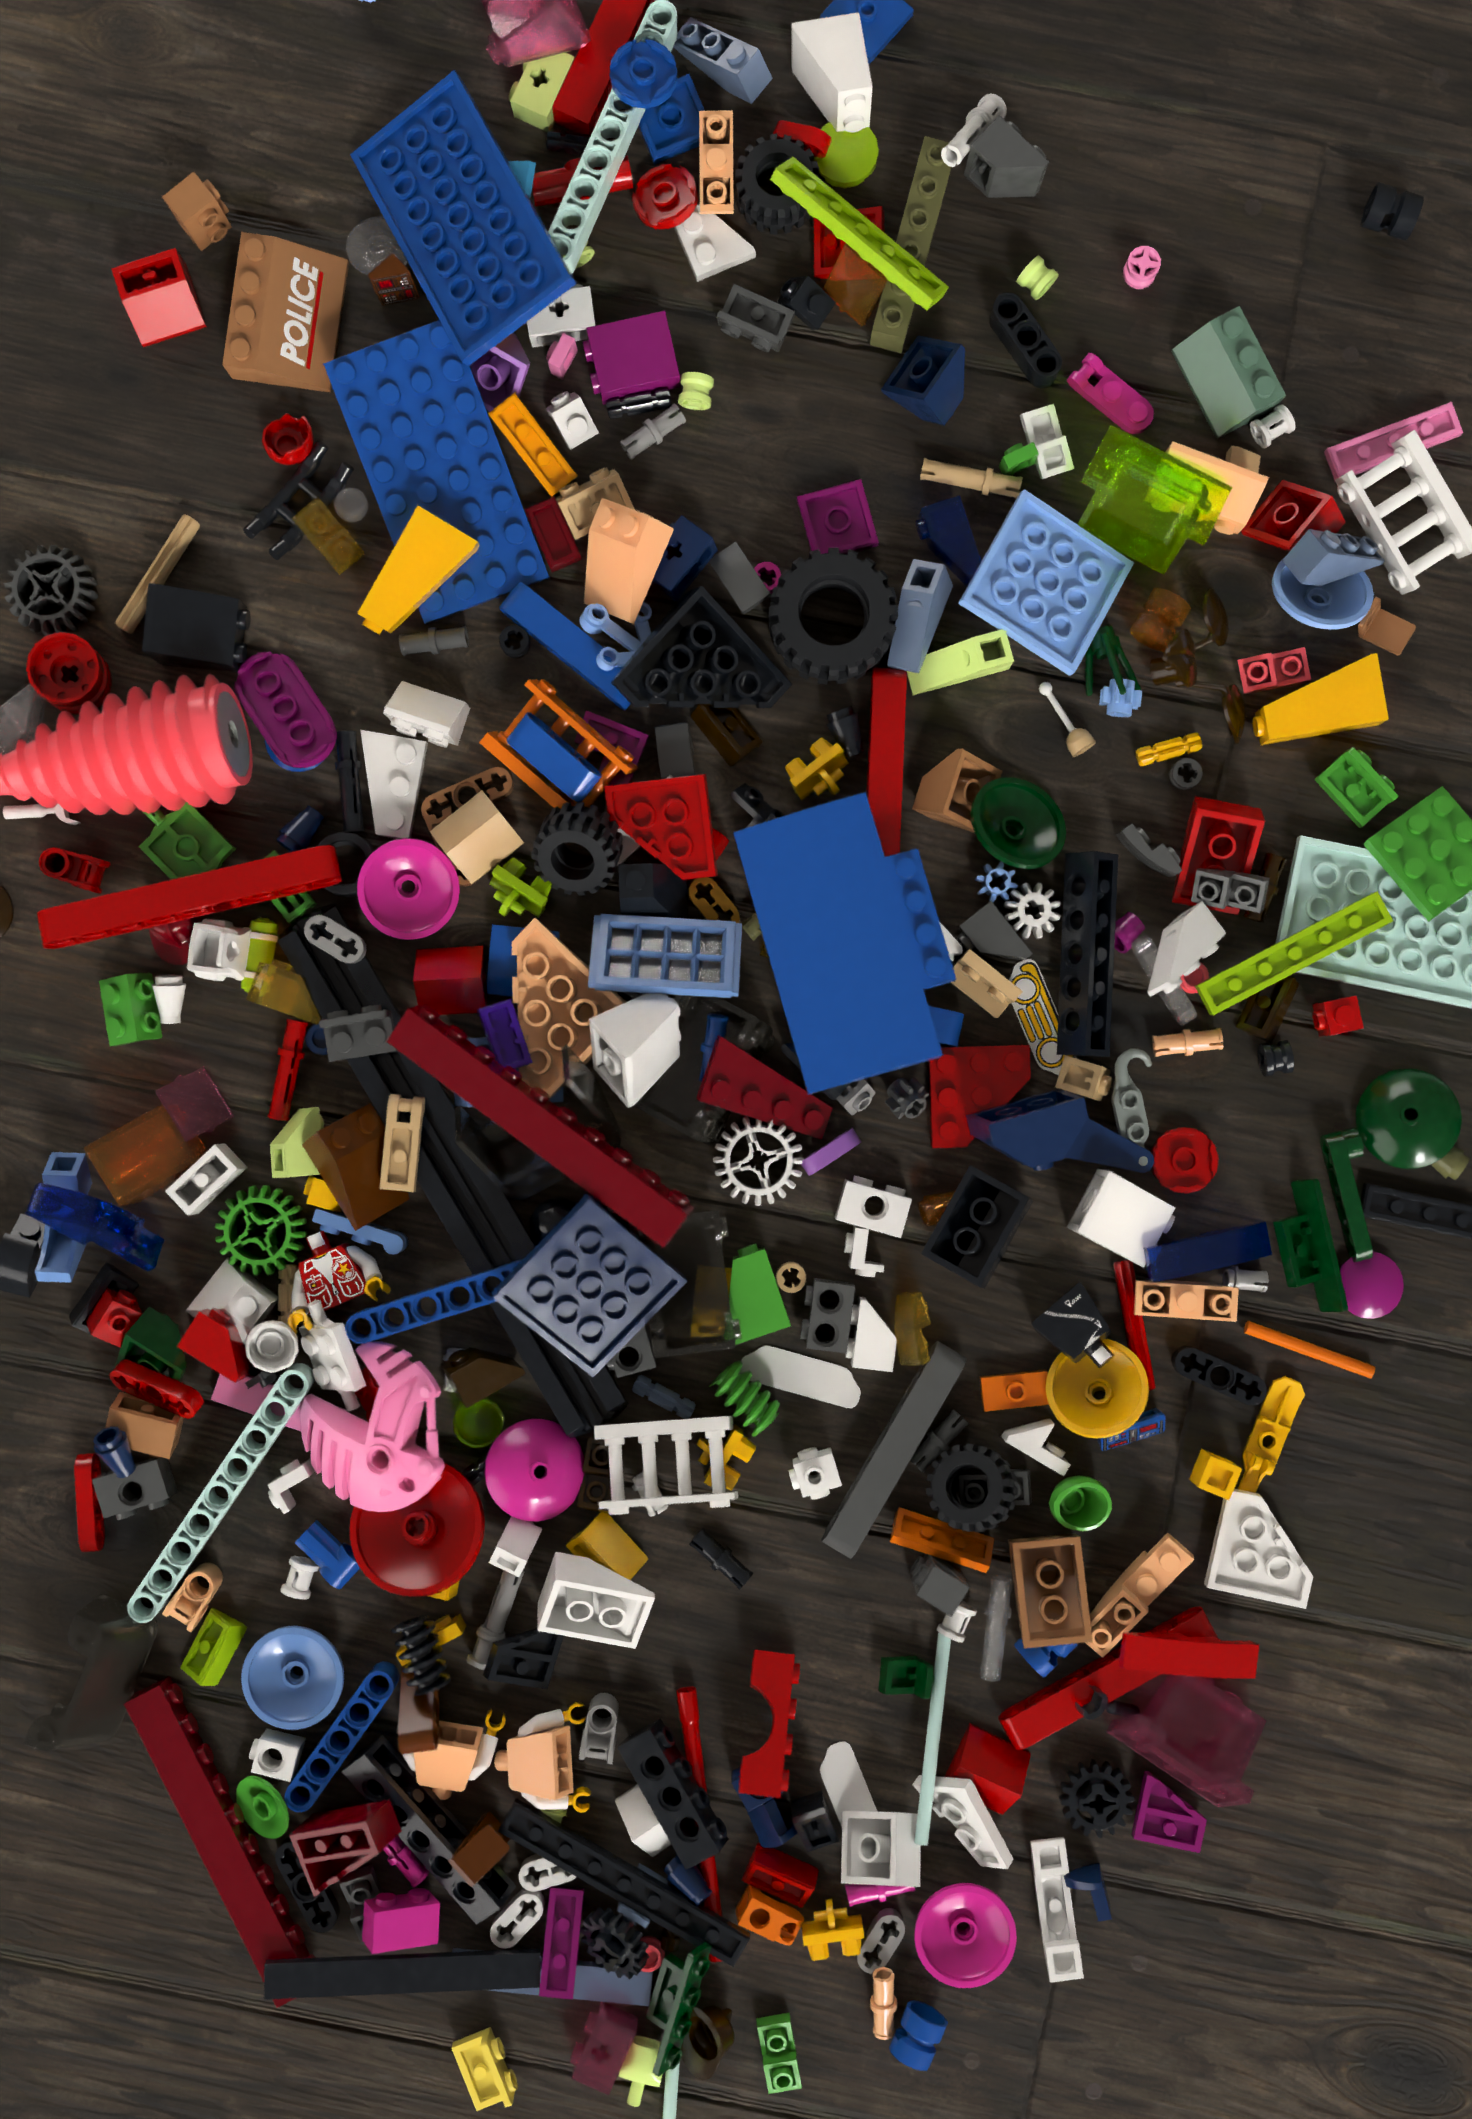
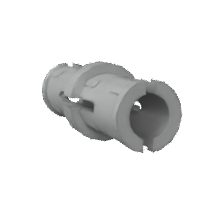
M675 403L653 420L649 418L645 420L643 427L620 441L621 447L624 451L628 452L627 456L631 460L652 444L658 445L663 442L662 437L686 422L683 413L678 412L679 407Z

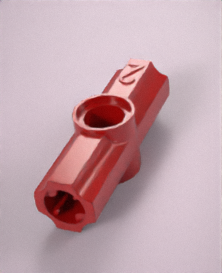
M628 156L624 157L609 193L633 189ZM581 158L568 161L564 168L534 173L532 191L536 207L562 202ZM595 167V168H593V170H601V169H603V167ZM590 196L580 197L583 200L591 198Z

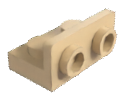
M607 467L602 468L589 476L590 481L580 486L577 482H574L559 490L561 495L555 497V500L575 540L589 534V528L602 498L634 509L616 470L612 469L609 471Z
M971 949L967 950L953 966L956 981L950 983L994 1018H998L1007 1006L1015 1002L1023 992Z

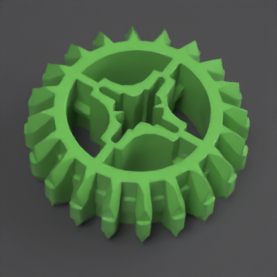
M255 1185L249 1186L248 1195L243 1190L236 1192L238 1202L232 1198L225 1201L231 1211L224 1209L219 1211L218 1215L225 1219V1222L216 1223L215 1228L224 1230V1235L216 1237L215 1241L218 1243L226 1242L227 1247L222 1248L220 1253L222 1255L230 1252L233 1254L228 1262L231 1266L241 1261L240 1272H247L252 1265L254 1276L260 1275L262 1269H264L267 1275L274 1274L275 1266L280 1271L286 1268L285 1259L290 1262L296 1261L297 1256L291 1249L296 1251L304 1249V1245L296 1240L297 1238L307 1237L308 1233L306 1231L298 1230V1226L306 1224L307 1219L296 1218L295 1214L301 1212L302 1207L299 1205L290 1208L289 1205L294 1200L292 1195H288L281 1200L283 1189L276 1188L271 1195L270 1185H263L260 1193ZM253 1203L268 1204L280 1214L268 1218L260 1210L256 1211ZM244 1211L246 1214L244 1216L246 1229L243 1234L238 1236L237 1224L240 1215ZM273 1223L271 1226L267 1227V1232H264L266 1236L257 1235L254 1237H250L252 1234L256 1233V1228H260L256 1226L257 1224L266 1225ZM285 1223L286 1237L279 1250L276 1232ZM249 1243H256L263 1251L266 1250L270 1257L255 1256L249 1253L243 1246Z

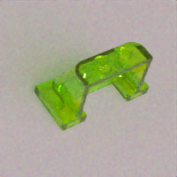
M1110 425L1081 483L1094 489L1095 492L1077 525L1118 552L1164 575L1187 538L1201 545L1205 544L1233 487Z

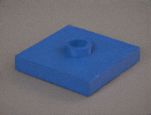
M833 0L820 15V18L859 13L868 64H870L910 20L914 9L904 0Z

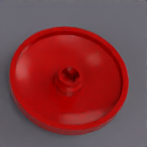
M444 1463V1470L441 1474L442 1478L436 1482L433 1488L422 1498L406 1507L387 1512L368 1511L355 1506L353 1508L350 1520V1543L353 1555L363 1573L374 1584L388 1592L407 1597H424L439 1593L458 1582L471 1568L480 1552L485 1531V1516L481 1499L469 1479L456 1468Z

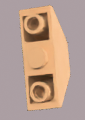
M733 110L699 111L700 214H734Z
M1136 1280L1134 1315L1237 1322L1239 1288L1192 1281Z

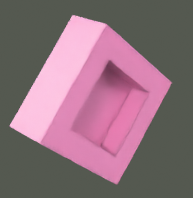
M563 333L558 342L554 341L551 344L546 356L550 373L562 380L578 351L575 338Z

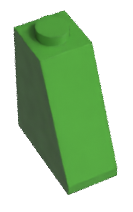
M756 1243L738 1249L739 1255L733 1257L725 1332L727 1348L791 1326L765 1246L758 1248Z

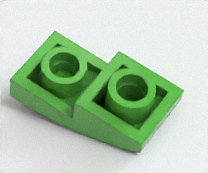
M790 2013L756 2018L768 2093L801 2089V2077Z

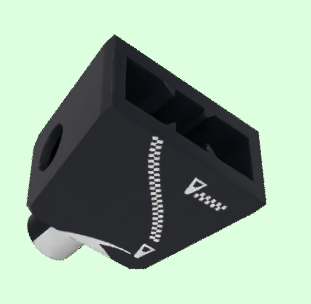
M1080 1282L1031 1323L1038 1334L1074 1363L1079 1362L1088 1355L1095 1365L1101 1368L1114 1357V1354L1102 1342L1111 1334V1330Z

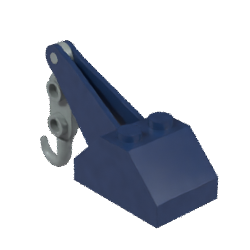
M1130 1048L1122 1052L1116 1060L1114 1068L1115 1084L1111 1101L1118 1134L1088 1118L1084 1097L1056 1089L966 1115L970 1135L1005 1156L1020 1162L1022 1165L1033 1168L1035 1171L1049 1169L1054 1166L1053 1162L1070 1158L1140 1173L1148 1172L1154 1165L1153 1154L1144 1147V1143L1149 1136V1126L1142 1093L1130 1078L1127 1066L1131 1059L1137 1057L1141 1058L1147 1067H1151L1152 1061L1150 1056L1139 1048Z

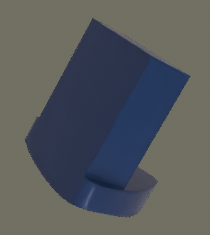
M774 1799L767 1801L750 1812L747 1811L758 1835V1840L764 1848L781 1846L798 1833L793 1821L787 1824L784 1823Z
M1100 1863L1083 1866L1064 1875L1066 1887L1091 1891L1098 1922L1112 1919L1110 1901Z

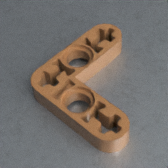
M501 767L490 768L426 797L422 803L421 811L429 831L454 813L453 808L450 806L442 810L443 816L441 818H437L434 814L429 815V811L433 809L432 803L438 802L441 806L448 804L450 801L446 796L452 794L454 804L460 808L463 805L459 801V793L462 789L470 787L475 789L476 793H479L481 789L477 782L482 781L484 787L494 782L493 776L499 775L501 779L507 778V781L503 783L504 789L498 791L493 787L486 790L489 795L488 798L492 803L506 798L513 791L514 781L510 773ZM432 836L436 847L439 848L442 852H444V851L442 850V848L440 847V845L437 843V841H436V840L434 839V837ZM452 862L456 872L459 871L456 865ZM461 875L458 876L460 886L472 885Z

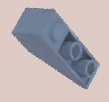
M691 17L677 33V39L673 48L728 93L752 104L773 79L760 50L748 43Z
M1309 529L1282 561L1301 584L1323 586L1382 565L1385 560L1377 552L1379 549L1377 544L1367 536L1356 537L1348 533L1337 534L1329 530L1318 531Z
M913 559L901 590L898 619L895 622L897 627L891 642L888 667L914 673L920 672L953 587L944 564Z

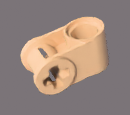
M212 1563L199 1565L184 1580L181 1587L167 1604L162 1615L174 1617L185 1624L187 1631L191 1633L204 1616L210 1601L221 1586L223 1574L220 1568ZM197 1576L205 1577L208 1580L209 1588L199 1585Z

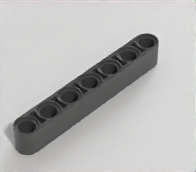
M939 1341L934 1343L828 1524L821 1542L848 1558H853L962 1372L967 1361L965 1356Z

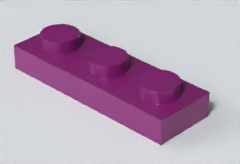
M550 1887L539 1996L573 2000L585 1888Z

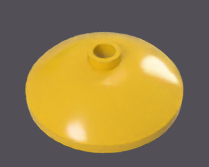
M1104 1339L1102 1342L1114 1354V1357L1103 1367L1098 1368L1088 1355L1079 1362L1074 1363L1061 1352L1053 1361L1047 1374L1046 1396L1054 1416L1064 1427L1084 1437L1106 1438L1124 1432L1140 1418L1148 1401L1149 1383L1143 1364L1129 1348L1109 1339ZM1096 1391L1105 1392V1396L1102 1399H1095L1093 1395Z

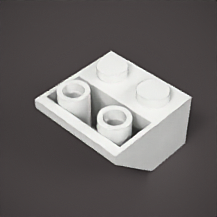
M401 681L385 706L383 713L390 719V725L397 728L396 731L411 737H416V734L420 733L429 738L428 741L430 743L447 748L448 743L458 746L470 707L465 701Z

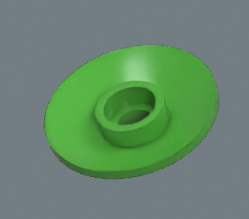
M247 1776L241 1780L236 1789V1800L243 1812L244 1820L255 1832L265 1838L276 1839L282 1836L289 1826V1813L281 1794L271 1783L261 1777Z

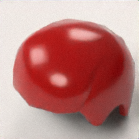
M285 413L280 419L271 421L263 429L262 446L268 456L279 464H299L312 451L314 435L312 427L305 416H301L298 419Z

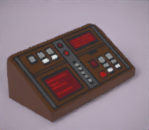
M394 253L390 254L368 274L375 293L383 306L411 301L420 297L411 273Z

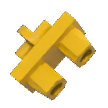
M821 737L810 748L811 754L815 757L813 762L806 766L798 757L785 766L792 787L801 800L813 791L817 796L827 789L833 795L840 792L835 782L844 776L841 769L848 764V761L843 754L844 750L838 743L832 745Z
M736 1425L733 1426L723 1444L725 1486L729 1490H733L741 1475L739 1471L727 1465L732 1454L748 1463L756 1450V1445L745 1437L743 1429ZM699 1438L696 1444L703 1452L698 1461L707 1465L710 1460L709 1441ZM711 1467L704 1476V1483L712 1487Z
M825 1899L826 1910L814 1911V1920L806 1921L802 1924L803 1944L808 1947L811 1959L817 1961L828 1958V1943L841 1941L843 1955H859L861 1953V1938H864L861 1914L848 1916L847 1907L833 1909L832 1899Z

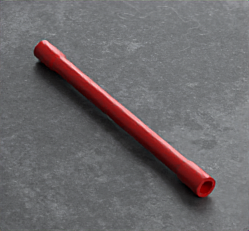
M682 1687L677 1689L676 1693L679 1718L683 1728L686 1758L691 1764L692 1775L696 1782L707 1793L699 1729L700 1715L696 1687ZM694 1820V1827H699L698 1823ZM715 1855L699 1863L700 1871L709 1885L708 1887L712 1890L710 1896L704 1901V1906L722 1916ZM709 1954V1960L711 1962H723L715 1956Z

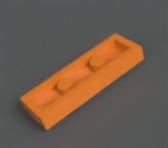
M899 1507L897 1509L890 1537L891 1543L984 1573L990 1568L995 1538L978 1532L955 1529L948 1526L947 1522Z

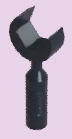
M1094 1685L1089 1686L1094 1690L1089 1703L1081 1707L1075 1702L1077 1711L1088 1720L1099 1717L1105 1709L1109 1714L1136 1719L1140 1714L1137 1705L1115 1700L1108 1703L1106 1694Z

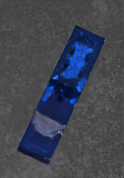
M1266 1222L1202 1233L1199 1236L1173 1240L1171 1243L1143 1248L1150 1282L1192 1275L1272 1255Z

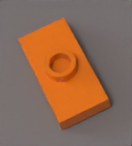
M1036 1370L979 1377L983 1411L1049 1405L1046 1396L1048 1371Z

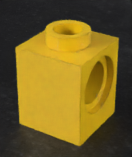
M1201 1448L1189 1480L1198 1488L1230 1500L1242 1468L1233 1461Z

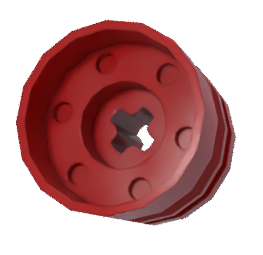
M58 632L46 635L35 643L28 655L26 671L29 683L41 697L61 711H68L71 714L79 715L84 702L90 701L99 707L104 703L106 696L111 691L112 676L109 665L86 640L76 634ZM72 673L79 677L75 683L69 679Z

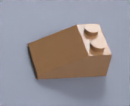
M1071 1533L1008 1539L1023 1648L1093 1642L1080 1536Z

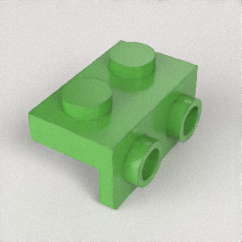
M1352 747L1336 758L1314 780L1357 827L1361 828L1387 804L1397 799L1398 795L1394 791L1395 786L1391 780L1382 774L1379 775L1372 768L1371 759L1363 751Z
M151 973L124 974L99 981L110 1047L162 1038L159 1012L152 988L154 982Z

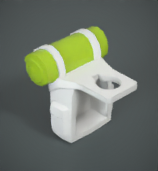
M268 918L252 920L249 927L243 928L233 927L232 922L223 919H204L202 922L194 923L189 944L187 969L194 972L195 976L207 980L224 981L226 977L235 978L241 981V988L252 995L269 993L270 981L273 979L271 974L276 942H278L279 925Z

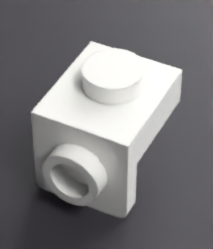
M566 391L558 394L551 400L552 405L546 408L570 450L599 433L581 397L575 392L569 394Z
M853 1226V1233L846 1234L844 1253H850L849 1267L856 1269L855 1275L875 1277L876 1272H884V1264L865 1261L869 1229Z
M298 1459L290 1462L279 1469L282 1475L268 1484L270 1489L268 1491L269 1498L274 1507L280 1508L283 1514L296 1506V1502L288 1488L305 1480L315 1472L310 1459L300 1464Z

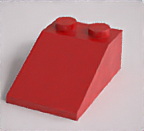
M1198 796L1194 797L1180 857L1181 863L1179 866L1183 871L1177 874L1172 902L1189 906L1198 904L1191 902L1196 870L1198 868L1251 873L1265 824L1262 809ZM1207 906L1209 910L1239 915L1240 908L1226 906L1224 909Z

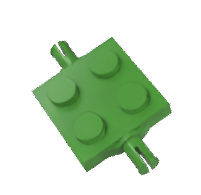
M187 802L180 810L164 815L159 809L154 814L142 812L155 826L151 835L139 848L171 880L220 869L222 863L236 850L197 808L189 805Z

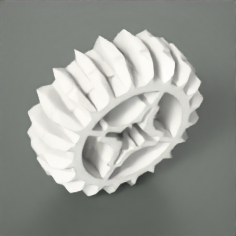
M746 1116L743 1117L745 1128L740 1130L738 1125L733 1122L731 1128L736 1134L732 1137L725 1131L721 1134L723 1139L729 1142L727 1146L719 1143L715 1146V1149L724 1152V1157L716 1156L713 1158L714 1163H724V1168L717 1169L715 1175H727L728 1178L721 1183V1187L726 1188L732 1183L735 1186L730 1193L732 1198L736 1197L739 1191L744 1192L742 1197V1203L747 1204L750 1195H755L756 1206L761 1205V1195H767L769 1204H773V1192L777 1191L781 1198H785L786 1193L781 1187L784 1184L791 1189L796 1187V1184L789 1177L791 1174L796 1177H801L802 1175L801 1171L793 1169V1164H802L804 1160L802 1157H793V1152L802 1150L801 1144L790 1146L789 1142L796 1138V1134L792 1132L784 1137L782 1135L786 1130L784 1124L776 1130L772 1128L774 1125L773 1119L767 1126L762 1125V1121L756 1119V1125L750 1126V1120ZM755 1132H764L776 1137L783 1147L774 1150H764L760 1147ZM746 1136L749 1145L748 1155L744 1159L730 1164V1155L734 1145L740 1138ZM752 1143H755L757 1151H762L761 1155L763 1153H766L767 1156L776 1154V1156L770 1157L764 1162V1177H762L760 1169H755L756 1165L754 1167H751L750 1164L741 1166L753 1159L754 1150ZM786 1157V1167L782 1176L771 1185L768 1175L770 1164ZM744 1170L754 1171L759 1177L762 1188H754L743 1184L736 1178L734 1173Z

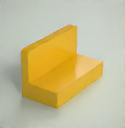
M600 1512L585 1529L573 1536L565 1545L573 1555L590 1558L629 1580L635 1576L648 1560L644 1552L613 1518L604 1512Z

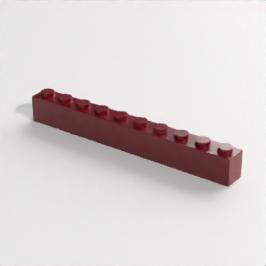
M417 1005L407 1009L386 1041L663 1248L672 1240L694 1209L688 1203L689 1199L686 1195L676 1189L670 1190L660 1183L661 1178L655 1172L647 1168L643 1170L633 1163V1157L621 1148L615 1149L605 1142L606 1138L601 1132L592 1127L587 1129L577 1121V1115L571 1110L556 1106L549 1100L550 1096L544 1090L536 1086H529L521 1080L523 1077L517 1070L510 1066H502L494 1060L495 1055L490 1050L480 1045L475 1046L467 1040L468 1036L463 1030L454 1025L448 1026L439 1019L440 1014L427 1005Z
M167 1676L134 1693L124 1703V1706L264 1982V1964L266 1960L316 1957L313 1954H309L304 1944V1933L298 1924H294L289 1914L288 1901L283 1894H279L274 1884V1874L271 1867L267 1863L264 1864L258 1853L259 1844L252 1833H248L243 1823V1812L237 1803H233L228 1793V1782L222 1773H218L213 1763V1752L207 1743H203L198 1733L199 1727L196 1718L192 1713L187 1712L182 1702L183 1693L177 1683L172 1682L170 1676ZM296 1998L272 2000L276 2008Z

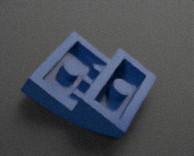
M492 924L487 994L513 997L512 977H517V956L512 955V941L524 928ZM551 931L560 940V932Z

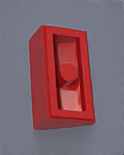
M759 1842L754 1849L741 1881L803 1908L815 1889L819 1870L777 1849L764 1848Z

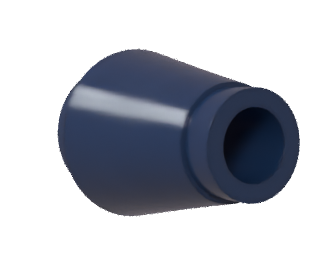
M307 806L305 810L301 811L279 830L280 835L276 841L289 852L308 849L324 817L311 806Z
M116 1426L101 1430L94 1437L95 1453L118 1478L128 1477L135 1471L136 1465L134 1464L127 1434Z
M678 1855L663 1870L668 1876L666 1880L697 1906L704 1902L712 1893L697 1864L686 1870Z

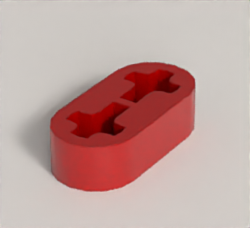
M784 120L778 121L773 134H777V139H783L784 134L791 136V142L796 143L799 139L804 143V151L810 148L814 157L825 158L832 142V138L821 129Z

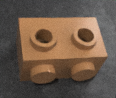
M192 172L162 196L180 226L200 251L204 250L212 242L216 243L222 240L227 234V230L232 227L226 217L229 210L220 199L221 196L208 179L202 182L195 172Z
M119 1392L109 1408L106 1428L116 1426L127 1434L131 1450L146 1453L154 1458L170 1459L179 1443L184 1418L133 1395Z

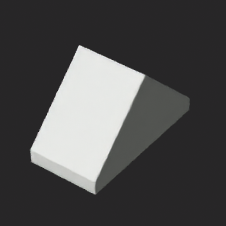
M638 1784L615 1799L628 1834L634 1844L652 1857L671 1845Z

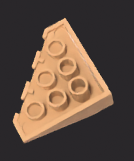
M534 918L512 941V955L517 956V977H512L513 1003H518V1021L533 1062L532 1064L520 1067L519 1073L523 1077L521 1080L531 1087L541 1088L551 1098L592 1059L589 1018L624 1004L626 1001L616 991L595 990V988H588L589 966L537 918Z

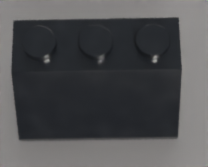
M970 1165L921 1254L980 1288L985 1289L1033 1200Z

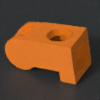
M750 1884L747 1885L735 1909L739 1926L771 1941H777L787 1946L793 1944L804 1922L803 1915L795 1908L776 1901L761 1893V1889Z

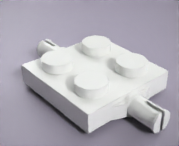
M321 1300L313 1301L307 1304L313 1319V1328L308 1331L304 1325L299 1327L302 1336V1348L309 1355L314 1368L312 1371L313 1377L317 1384L321 1386V1389L336 1390L341 1394L346 1411L355 1410L360 1407L355 1391L365 1387L366 1383L346 1334L344 1324L334 1323L326 1317Z

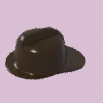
M697 2006L693 2007L690 2017L692 2025L688 2034L684 2037L681 2050L683 2051L682 2060L689 2072L698 2079H710L715 2074L722 2056L734 2043L735 2034L730 2022L733 2012L730 2008L721 2010L717 2006H707L702 2009Z

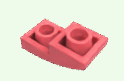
M1305 647L1275 654L1270 652L1237 660L1244 694L1311 682Z

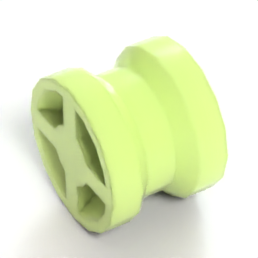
M1038 255L1024 268L1016 282L1021 287H1027L1030 290L1031 296L1038 300L1053 285L1059 274L1054 269H1048L1045 266L1044 259Z
M699 372L683 373L680 381L683 386V392L679 394L678 404L692 410L709 409L711 407L709 390L713 388L714 379L707 374Z

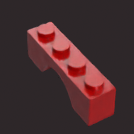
M762 1650L753 1651L749 1687L758 1691L766 1699L772 1712L773 1721L772 1730L766 1743L756 1752L741 1758L738 1793L780 1798L781 1791L787 1792L789 1770L783 1769L785 1755H791L793 1734L787 1733L788 1719H795L797 1699L791 1698L792 1684H798L800 1675V1663H794V1654Z

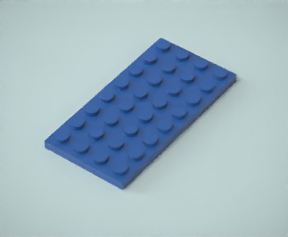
M455 70L350 154L457 354L467 366L471 365L577 284L463 80Z
M440 320L324 363L394 547L417 506L478 541L480 545L477 552L418 607L425 625L509 594L519 582L530 586L550 578L471 368L461 361Z

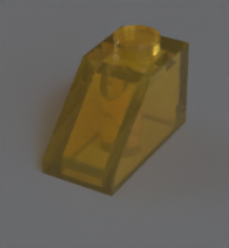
M272 959L271 964L259 962L246 1000L318 1025L320 1016L301 975L290 972L292 965Z

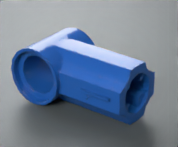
M318 1520L295 1542L320 1567L319 1571L322 1577L336 1589H342L360 1570L351 1546L346 1543H340Z

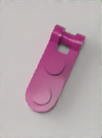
M1088 353L1082 360V367L1078 371H1073L1067 378L1070 387L1129 434L1143 433L1151 424L1154 416L1152 405L1108 369L1095 354ZM1091 375L1099 380L1095 387L1088 382Z

